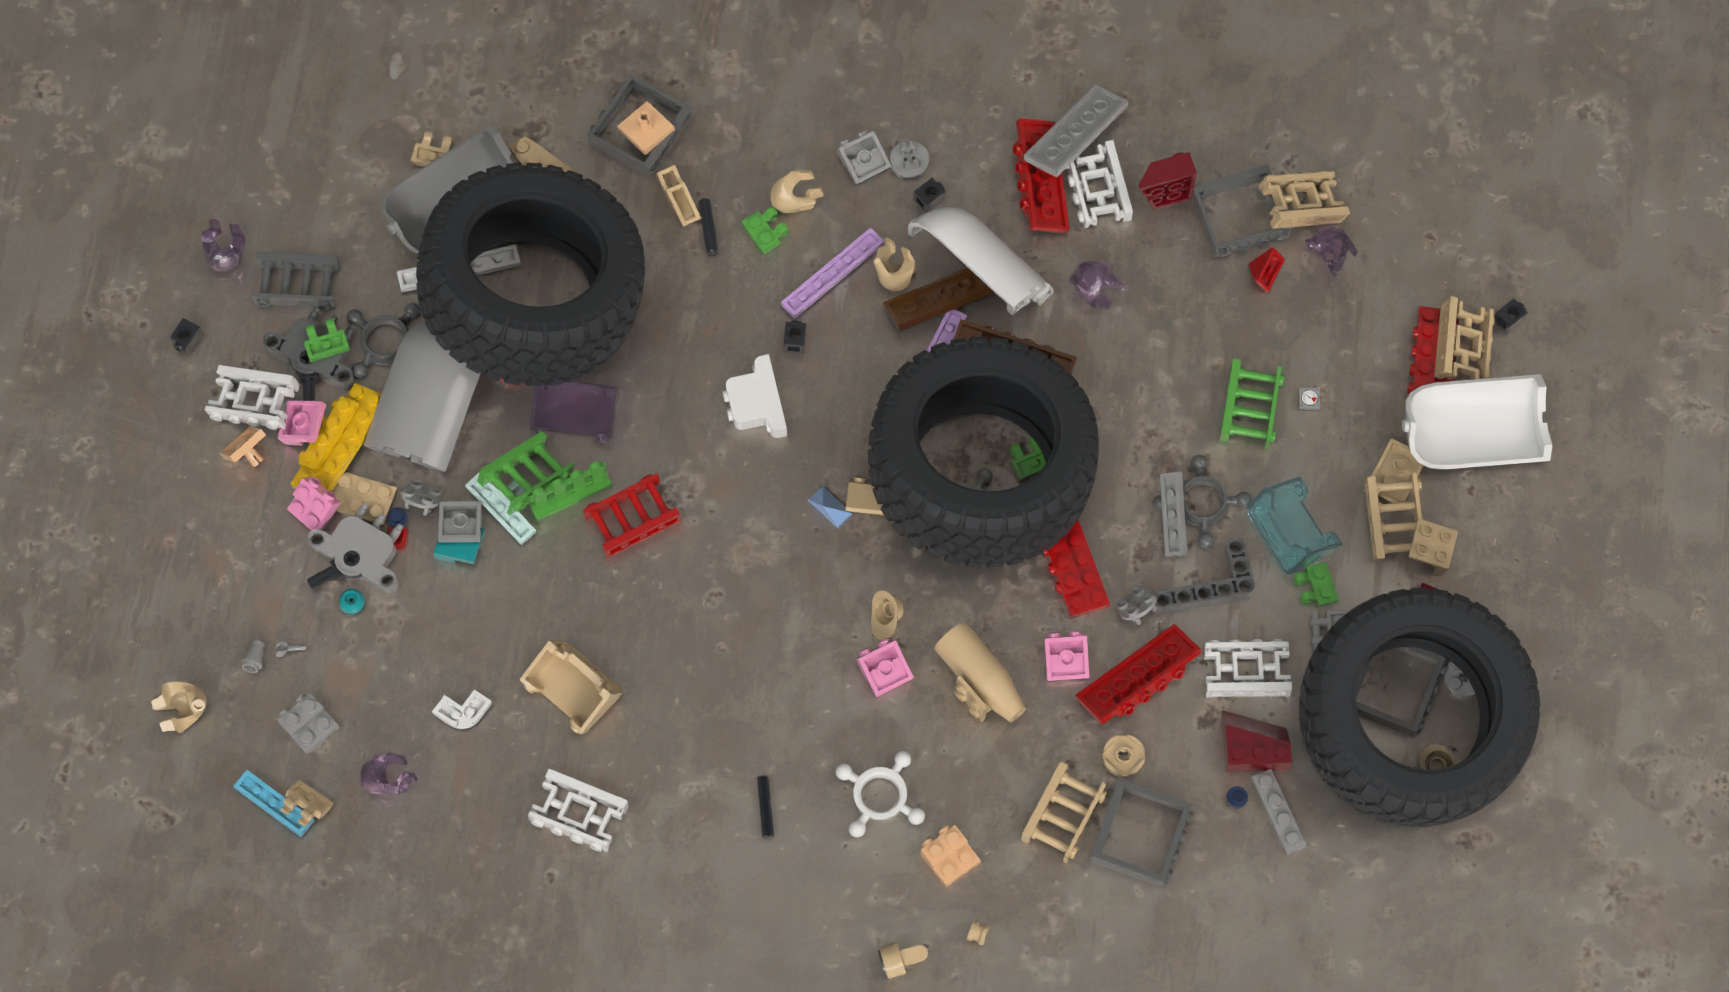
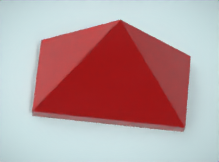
M1274 247L1269 248L1248 264L1254 281L1265 292L1270 291L1285 261V258Z

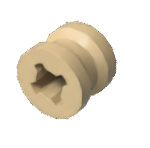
M973 920L967 940H975L979 945L983 946L990 925H982L977 920Z

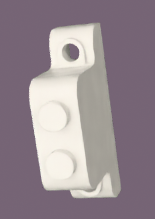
M769 354L757 357L755 364L752 365L753 373L732 377L727 380L726 390H723L722 394L724 402H728L730 409H727L728 419L733 421L734 426L739 430L766 425L767 432L773 437L787 436V427Z

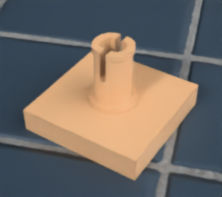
M648 101L617 126L618 130L644 155L675 130L674 126Z
M249 426L219 453L224 459L232 462L238 461L244 455L252 466L255 467L259 464L257 461L262 462L264 458L260 456L253 446L264 438L266 434L260 428Z

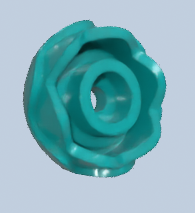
M350 588L341 593L339 605L343 612L356 614L365 605V598L361 591Z

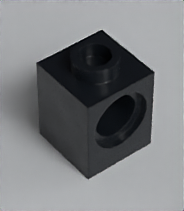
M931 178L914 191L913 200L924 212L931 211L945 200V188L939 181L936 182ZM927 193H934L935 196L930 197V196H927L926 194H927Z
M1513 298L1496 312L1494 316L1495 323L1507 335L1525 320L1528 314L1526 307ZM1508 313H1513L1516 317L1512 318Z
M182 318L170 336L173 348L178 352L183 353L185 351L191 355L202 338L203 332L200 326ZM186 335L190 336L187 340H181Z
M798 320L786 322L783 343L784 352L804 354L806 323ZM796 333L800 336L798 338H792L790 335Z

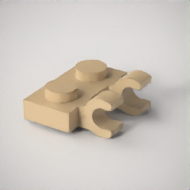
M425 131L422 144H415L411 164L425 167L444 155L453 147L454 141H452V137L444 136L441 148L432 147L434 142L433 133Z
M299 780L287 790L285 795L287 798L283 801L285 806L281 808V811L289 815L295 806L299 805L304 810L301 812L302 817L298 822L305 827L314 816L320 819L330 811L333 802Z

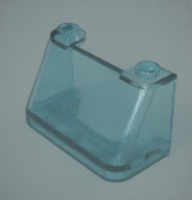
M1300 476L1264 488L1249 504L1247 509L1249 518L1278 565L1286 574L1295 573L1334 553L1343 546L1336 533L1327 532L1323 535L1307 510L1303 501L1307 497L1308 489Z

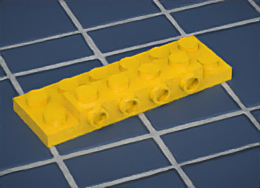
M354 383L346 397L341 396L339 400L333 401L330 414L322 419L316 442H309L310 445L307 450H303L299 454L298 464L301 468L290 483L293 488H297L302 478L312 476L317 478L324 488L331 492L333 491L340 477L344 474L367 437L382 395L381 393Z

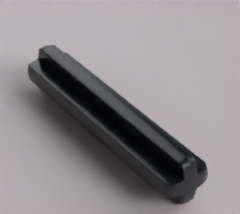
M702 198L698 203L707 254L715 255L718 253V245L711 202L709 199Z
M759 776L757 783L762 837L772 838L774 830L769 777Z

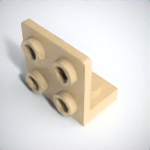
M1419 519L1416 523L1409 558L1434 566L1433 574L1442 576L1449 569L1458 531Z

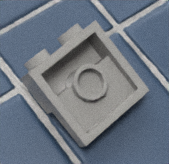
M865 130L856 135V140L850 142L847 139L838 144L840 148L836 152L844 168H847L855 185L892 167L874 131L868 133Z
M472 499L467 501L446 500L440 502L438 542H481L482 502Z
M311 693L307 696L305 694L299 696L295 701L296 705L291 709H284L279 714L280 719L277 720L283 730L306 755L340 728Z

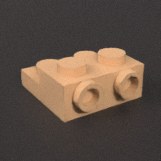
M949 825L940 830L939 837L935 840L929 838L921 845L923 847L920 852L921 856L945 887L951 885L981 862L956 825L951 828Z

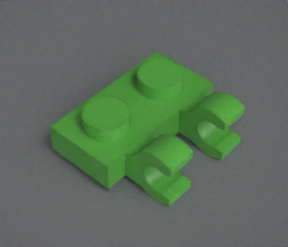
M774 207L767 209L763 215L757 211L741 221L743 227L763 255L781 245L779 239L789 233V228L785 222L780 223L773 231L769 227L768 223L778 218V212Z
M333 318L325 320L329 334L317 337L313 324L305 327L309 340L304 341L310 363L350 350L344 330L337 331Z
M1029 438L1030 442H1028L1032 453L1024 456L1018 443L1012 445L1009 450L1014 459L1010 465L1019 482L1035 476L1046 464L1044 456L1033 438Z
M1326 562L1307 566L1305 568L1306 572L1295 574V578H1293L1295 586L1310 583L1312 591L1301 593L1300 601L1302 605L1316 602L1317 607L1338 603L1339 598Z

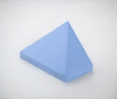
M824 486L808 499L837 528L852 515V512L845 511L846 507Z

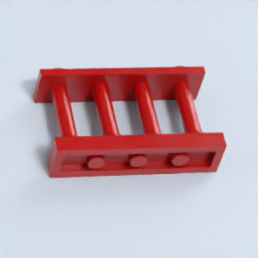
M657 473L646 475L640 482L598 503L592 502L583 510L585 520L593 517L606 540L602 544L606 558L681 521L678 509H668L656 487V485L660 484ZM646 490H649L661 512L660 516L654 519L649 517L637 496ZM628 499L631 500L642 520V525L636 528L630 526L619 506L620 503ZM610 508L624 530L623 534L618 537L612 536L600 514Z

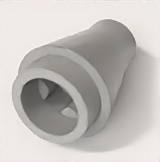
M259 640L252 642V645L241 661L243 664L242 668L245 671L257 673L262 668L265 646L263 642Z

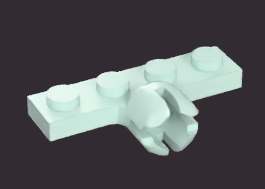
M478 473L465 487L478 501L482 502V505L522 546L537 531L519 512L516 511L509 515L507 513L510 505L508 498L490 483L482 487L477 482ZM515 480L508 485L517 497L526 492Z

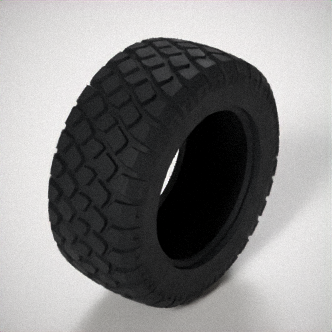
M521 162L509 163L504 168L501 165L487 168L486 172L478 171L469 175L468 180L462 179L452 187L451 191H447L439 200L438 205L434 207L426 223L417 259L419 261H417L416 288L422 317L426 319L425 324L431 335L436 336V342L443 350H450L449 355L457 362L467 363L466 368L477 374L483 372L487 378L499 381L501 378L507 384L519 386L521 382L525 383L526 386H542L543 383L548 386L561 384L564 380L572 381L581 378L583 374H589L598 369L601 364H605L614 356L615 351L619 350L633 326L642 299L645 277V256L641 236L634 220L630 218L629 212L621 203L617 202L616 197L608 190L601 189V185L589 178L583 179V175L571 170L564 172L562 167L553 165L542 167V163L529 162L526 166H523ZM512 242L542 244L558 250L572 259L587 277L590 287L578 297L562 304L542 307L522 305L504 299L488 289L476 276L471 267V262L486 250L498 245Z
M965 337L953 339L948 345L942 342L932 346L930 352L923 350L915 355L913 362L907 361L898 369V375H893L887 383L886 390L882 392L876 405L878 408L873 415L871 426L874 428L869 433L868 445L871 446V449H868L871 486L874 487L873 493L877 504H883L880 509L887 521H893L892 527L901 536L907 535V542L917 549L923 547L926 554L937 559L942 556L945 562L955 565L964 562L966 567L981 568L982 564H985L987 568L1002 567L1005 562L1010 566L1023 562L1025 558L1032 559L1042 554L1044 550L1052 548L1061 540L1060 538L1065 537L1082 514L1091 494L1098 466L1099 436L1098 427L1095 423L1096 417L1092 405L1089 404V398L1083 388L1078 387V381L1070 372H1064L1065 368L1056 360H1048L1047 354L1035 348L1029 350L1028 345L1016 341L1010 344L1008 339L993 337L991 340H987L986 337H971L970 341H967ZM976 413L994 415L1011 421L1025 430L1039 446L1046 464L1033 478L1016 487L1000 491L974 490L960 486L941 475L927 460L920 442L932 428L952 417Z
M1426 588L1400 589L1391 591L1388 594L1375 596L1359 604L1342 616L1320 640L1308 662L1301 684V695L1299 696L1300 728L1304 737L1303 742L1307 754L1312 758L1311 762L1317 773L1323 777L1322 780L1327 786L1338 794V797L1345 803L1369 817L1371 816L1376 820L1389 824L1409 827L1436 826L1462 819L1484 808L1501 795L1518 776L1531 753L1539 726L1540 693L1537 687L1538 681L1535 670L1530 664L1531 660L1525 648H1522L1520 645L1521 641L1512 630H1508L1506 623L1496 614L1492 615L1488 608L1477 601L1473 603L1468 597L1457 593L1452 595L1447 590L1435 588L1432 591ZM1414 647L1429 650L1445 657L1463 672L1476 694L1480 713L1477 739L1465 760L1441 769H1417L1394 761L1373 744L1363 729L1356 705L1358 679L1363 666L1368 660L1387 650Z

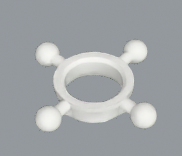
M899 751L895 755V764L892 769L875 767L865 771L860 776L853 773L849 764L842 763L837 766L835 772L840 780H850L855 783L853 791L854 801L857 808L862 812L859 819L851 822L849 825V833L853 837L864 835L866 831L865 824L869 818L886 820L902 812L908 816L909 821L914 825L921 824L924 821L925 813L922 809H912L905 804L907 788L899 772L911 763V755L908 752ZM885 778L896 785L899 791V799L893 808L884 812H876L869 809L863 803L861 791L870 780Z

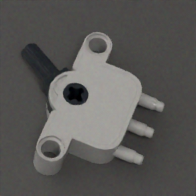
M363 503L354 516H347L339 523L332 535L320 529L311 530L307 536L308 543L314 551L331 560L329 562L332 566L309 577L307 582L310 588L315 589L338 577L339 580L344 578L349 580L363 579L386 593L395 592L399 587V581L395 573L387 567L395 557L396 546L394 543L400 535L403 526L397 524L388 536L379 530L386 518L385 515L380 514L372 525L361 520L368 508ZM317 537H323V541L320 544H314V540ZM352 558L355 559V561H356L355 564H352V563H351V559H352ZM393 578V583L386 586L383 584L384 580Z

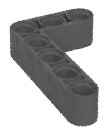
M1233 537L1227 542L1225 558L1230 578L1160 590L1156 593L1157 601L1163 599L1168 604L1162 606L1156 602L1157 610L1155 612L1164 615L1249 599L1253 593L1255 583L1244 541L1239 537ZM1236 546L1240 551L1233 552L1230 547ZM1235 566H1242L1244 571H1237ZM1246 585L1249 590L1243 591L1239 586ZM1219 589H1226L1229 594L1223 595L1219 592ZM1205 592L1209 597L1201 598L1198 593ZM1185 596L1188 601L1182 602L1178 597Z

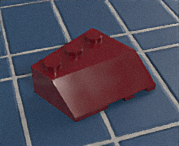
M1179 152L1172 157L1150 163L1138 187L1153 209L1192 199L1197 171L1190 152Z
M1224 710L1221 711L1226 772L1267 771L1269 769L1272 771L1290 770L1292 754L1287 728Z

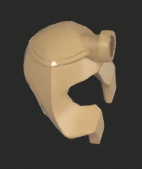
M797 169L791 171L785 177L779 178L770 191L773 207L783 213H797L813 209L816 203L815 199L824 196L821 187L808 189L804 198L793 195V188L799 181L813 180L815 178L812 171Z
M886 237L884 239L885 245L877 250L874 265L878 279L883 287L891 291H899L909 286L912 275L917 273V269L915 268V261L910 250L905 247H901L904 262L902 264H889V257L896 253V247L893 240Z
M168 682L161 685V694L152 698L151 703L153 705L152 708L156 711L177 709L179 711L178 718H168L159 721L162 732L170 730L182 733L205 711L207 700L204 691L197 685L186 682Z

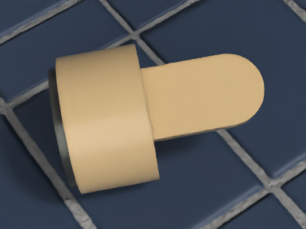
M898 942L880 947V950H878L885 977H888V979L905 975V966L924 961L928 955L926 947L922 945L900 950Z

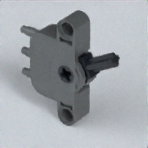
M315 307L307 318L297 320L287 337L276 332H268L263 337V345L268 355L293 366L300 383H303V401H315V382H319V378L344 391L350 390L355 383L352 370L344 365L349 357L350 350L308 363L309 357L304 341L309 340L305 327L313 324L317 337L329 334L327 326L315 321L320 312L318 307ZM333 315L331 318H333L336 325L338 317ZM350 324L344 332L347 342H349L356 328L354 324ZM272 342H278L275 346H269ZM343 376H349L346 381L340 380Z

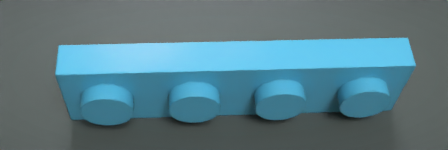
M248 770L244 772L233 786L234 789L299 837H302L314 822L312 818L307 826L304 827L300 824L298 820L302 817V810L297 806L289 815L282 812L281 808L285 806L283 801L286 798Z

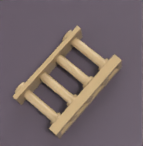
M1412 473L1409 476V481L1381 484L1376 482L1375 476L1366 477L1364 487L1373 562H1382L1387 553L1410 551L1412 543L1387 545L1383 543L1382 535L1388 532L1415 530L1417 521L1422 519L1419 497L1421 480L1417 478V473ZM1408 489L1411 491V502L1388 504L1378 502L1377 494H1380V492ZM1413 510L1414 522L1381 523L1380 515L1383 512Z
M1060 761L1022 833L1021 841L1029 844L1031 838L1034 840L1037 838L1065 852L1063 862L1067 863L1069 858L1074 859L1079 849L1076 845L1098 802L1103 803L1107 792H1105L1106 784L1103 782L1099 790H1096L1069 776V773H1067L1068 765ZM1060 783L1063 785L1067 784L1093 797L1094 800L1089 809L1059 794L1060 792L1057 789ZM1056 801L1085 816L1081 825L1078 827L1051 813L1047 809L1050 802L1055 803ZM1047 820L1075 834L1071 844L1068 845L1040 831L1038 827L1040 821Z

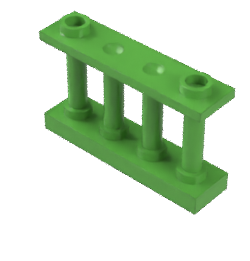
M1233 358L1219 441L1228 442L1229 435L1238 434L1266 439L1264 448L1268 449L1270 442L1274 443L1276 430L1272 429L1279 386H1283L1285 374H1281L1282 366H1278L1276 374L1273 375L1244 370V367H1240L1241 359ZM1248 378L1274 383L1273 393L1243 389L1237 385L1238 379ZM1241 396L1271 401L1270 412L1238 407L1237 404H1234L1235 398ZM1240 415L1268 420L1267 431L1235 426V423H1231L1232 416Z
M543 431L480 469L477 482L482 487L488 483H493L508 498L510 505L507 513L509 515L516 511H522L531 502L529 496L532 495L535 489L540 487L546 489L557 479L562 478L564 481L570 478V474L574 469L575 464L573 462L562 467L545 449L547 435ZM539 454L556 472L548 477L530 459V456ZM519 463L524 464L541 482L532 487L514 467ZM504 473L509 474L526 492L517 497L499 476Z

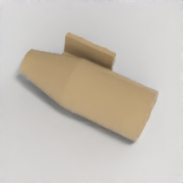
M967 622L958 624L937 642L934 650L957 676L955 695L962 703L965 701L970 707L968 708L969 712L974 718H979L983 722L986 718V713L993 710L1007 721L1012 722L1026 710L1025 705L1007 669Z

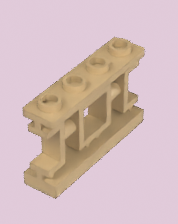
M1323 170L1317 173H1286L1278 176L1270 174L1264 177V180L1258 187L1260 190H1263V195L1272 194L1276 205L1269 212L1270 216H1273V219L1270 221L1272 229L1342 223L1350 214L1348 206H1344L1343 201L1335 202L1331 190L1337 184L1336 180H1333L1336 176L1335 172ZM1320 185V186H1319L1320 193H1317V190H1316V187H1315V186ZM1281 188H1285L1286 195L1283 196ZM1296 192H1306L1310 204L1300 205ZM1321 201H1324L1326 208H1321ZM1286 203H1289L1292 211H1287Z
M1450 296L1441 302L1435 378L1443 379L1447 377V379L1452 380L1457 376V372L1470 376V380L1490 378L1489 365L1492 360L1490 352L1493 343L1492 328L1495 323L1494 309L1489 308L1485 310L1484 307H1480L1475 311V314L1463 311V301H1458L1456 297ZM1456 319L1463 320L1464 326L1456 325ZM1472 323L1480 324L1479 331L1472 329ZM1460 335L1473 338L1472 352L1459 348ZM1453 356L1461 358L1460 363H1452ZM1469 361H1477L1476 368L1468 366Z

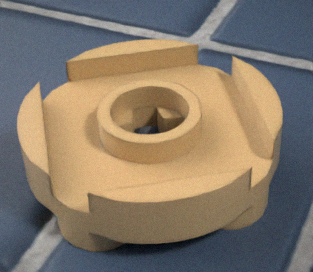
M1117 735L1105 744L1102 761L1111 774L1125 779L1137 774L1141 770L1145 761V750L1142 743L1134 736ZM1128 752V760L1119 759L1120 755L1118 753Z

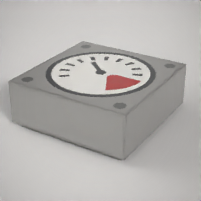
M1299 388V410H1320V388Z

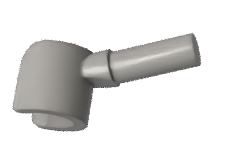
M281 641L275 646V648L282 649L276 653V656L283 657L290 651L306 650V645L292 646L288 645L285 641Z

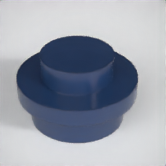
M395 507L387 513V522L392 527H396L397 524L404 526L408 520L407 513L402 508Z
M1232 787L1227 793V802L1235 808L1243 807L1247 803L1248 794L1242 787Z

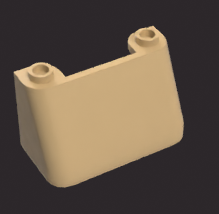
M562 639L549 640L520 678V681L524 684L523 687L530 693H542L569 716L570 728L578 734L586 733L623 693V690L571 644Z

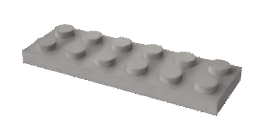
M1094 85L1024 155V161L1058 177L1128 107V101Z

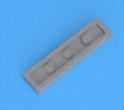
M1182 472L1160 474L1165 557L1187 555Z
M1269 769L1252 776L1251 781L1285 854L1288 855L1306 848V843L1272 770Z

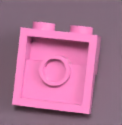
M288 401L284 410L288 416L287 420H284L286 427L285 429H279L277 438L285 445H303L304 442H316L326 404L322 401Z
M310 476L302 478L293 493L295 497L287 510L310 530H324L341 502L333 492L324 488L317 478Z
M1081 631L1069 632V636H1061V633H1048V637L1043 638L1047 681L1089 678L1086 635H1082Z
M886 638L877 643V648L873 650L866 648L858 653L860 657L856 658L864 678L867 679L875 697L914 678L896 640L889 641Z

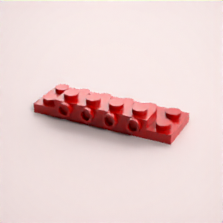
M1019 118L1016 121L1018 140L1013 145L1012 153L1017 156L1015 172L1019 173L1017 190L1022 194L1019 203L1020 209L1024 210V216H1028L1030 230L1067 233L1070 227L1062 173L1055 177L1024 161V155L1055 125V121Z
M1419 306L1417 327L1414 326L1412 338L1416 339L1415 345H1412L1411 357H1414V363L1410 364L1409 376H1412V383L1409 382L1408 395L1422 385L1454 381V378L1449 380L1447 377L1443 379L1434 377L1440 308ZM1456 319V325H1459V319ZM1453 356V362H1452V363L1456 362V357H1455V356Z
M1077 520L1064 538H1060L1061 540L1049 550H1044L1042 553L1044 557L1047 556L1049 564H1047L1049 573L1055 577L1056 582L1054 586L1056 592L1061 594L1070 619L1110 607L1109 599L1080 522Z
M1174 623L1075 695L1076 700L1101 725L1115 715L1119 718L1123 715L1129 716L1134 712L1138 704L1149 702L1151 695L1156 691H1164L1170 681L1181 679L1186 671L1185 665L1200 655L1201 649Z

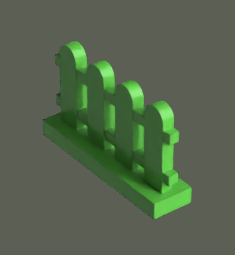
M596 461L589 466V469L583 472L581 470L574 471L570 474V478L564 481L560 478L553 481L551 486L546 489L543 487L535 489L532 495L529 496L531 502L528 505L537 522L611 488L612 483L608 478L605 462Z

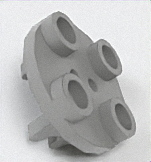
M904 141L897 144L890 154L892 170L899 178H915L925 174L929 165L927 149L915 141Z
M411 480L410 484L403 486L400 492L401 498L405 501L404 508L409 509L410 505L424 508L423 515L425 516L431 513L432 508L439 506L442 500L440 488L424 485L419 480Z
M1137 586L1132 590L1131 594L1117 603L1118 613L1122 619L1132 620L1137 625H1140V617H1143L1150 610L1153 612L1157 610L1155 606L1157 595L1152 589Z

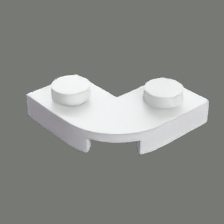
M473 690L462 706L444 695L432 713L451 727L467 729L479 722L491 706L492 701L476 690Z

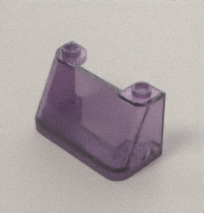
M563 381L561 384L549 386L545 383L542 386H534L530 430H535V434L543 431L546 435L550 431L586 434L596 437V441L608 442V439L613 438L620 387Z

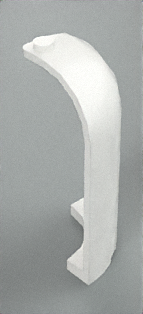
M954 207L937 208L923 213L913 219L908 225V235L912 238L922 229L935 236L1007 303V311L1011 315H1014L1022 307L1029 304V299H1032L1040 306L1053 294L1052 286L984 223L964 209Z
M1541 374L1436 382L1422 385L1415 389L1405 401V420L1402 421L1403 432H1406L1410 452L1419 463L1429 468L1456 469L1550 461L1553 446L1547 423H1543L1542 412H1546V385Z

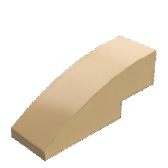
M673 165L657 172L655 175L682 227L701 219L676 166Z

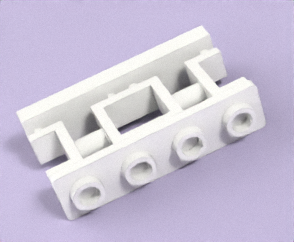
M1106 141L1103 146L1101 144L1097 145L1096 155L1082 158L1079 155L1075 159L1076 167L1087 165L1089 170L1080 173V181L1074 161L1066 169L1069 170L1070 174L1068 175L1069 186L1073 187L1075 192L1072 194L1074 204H1078L1079 211H1077L1078 220L1080 223L1083 222L1084 229L1089 228V225H1097L1096 216L1113 212L1116 221H1120L1121 218H1123V221L1131 220L1133 210L1114 141ZM1106 156L1108 167L1097 169L1095 164L1104 162V157ZM1104 177L1107 190L1090 193L1087 180ZM1115 189L1118 203L1106 205L1105 199L1114 197ZM1083 195L1085 196L1086 203L1098 202L1099 207L1090 208L1089 215Z
M223 365L218 366L216 373L219 375V378H216L215 382L220 387H223L219 401L209 400V406H205L204 409L212 420H228L234 424L242 422L253 427L262 425L273 430H277V428L285 429L286 424L284 420H287L288 416L284 411H280L284 396L294 398V391L298 392L300 384L293 376ZM232 382L240 383L237 392H232L234 386ZM269 388L277 389L274 398L269 397L271 392ZM247 391L260 393L255 407L243 405ZM229 400H234L232 405L234 410L226 409ZM266 405L271 406L270 415L263 414Z
M1236 639L1229 642L1210 640L1204 644V660H1215V676H1206L1205 679L1206 697L1291 695V675H1280L1279 659L1289 658L1288 641L1274 639L1271 642H1263V640L1254 639L1250 642H1242ZM1262 652H1274V663H1263ZM1220 653H1232V663L1220 664ZM1237 659H1257L1258 675L1238 676ZM1263 671H1274L1275 682H1263ZM1221 672H1232L1233 682L1221 683Z
M548 769L542 787L550 791V794L543 808L533 804L532 810L528 813L531 824L539 828L543 826L550 828V831L558 836L567 835L575 843L582 844L584 842L589 844L590 848L595 851L601 852L604 850L608 852L609 845L613 839L611 835L604 832L611 816L622 820L623 814L626 813L628 808V801ZM558 787L570 791L565 802L555 799ZM572 801L590 807L583 824L565 817ZM597 803L609 807L604 818L594 815ZM551 806L561 810L557 817L558 822L546 817ZM590 822L600 826L596 834L597 838L586 834Z

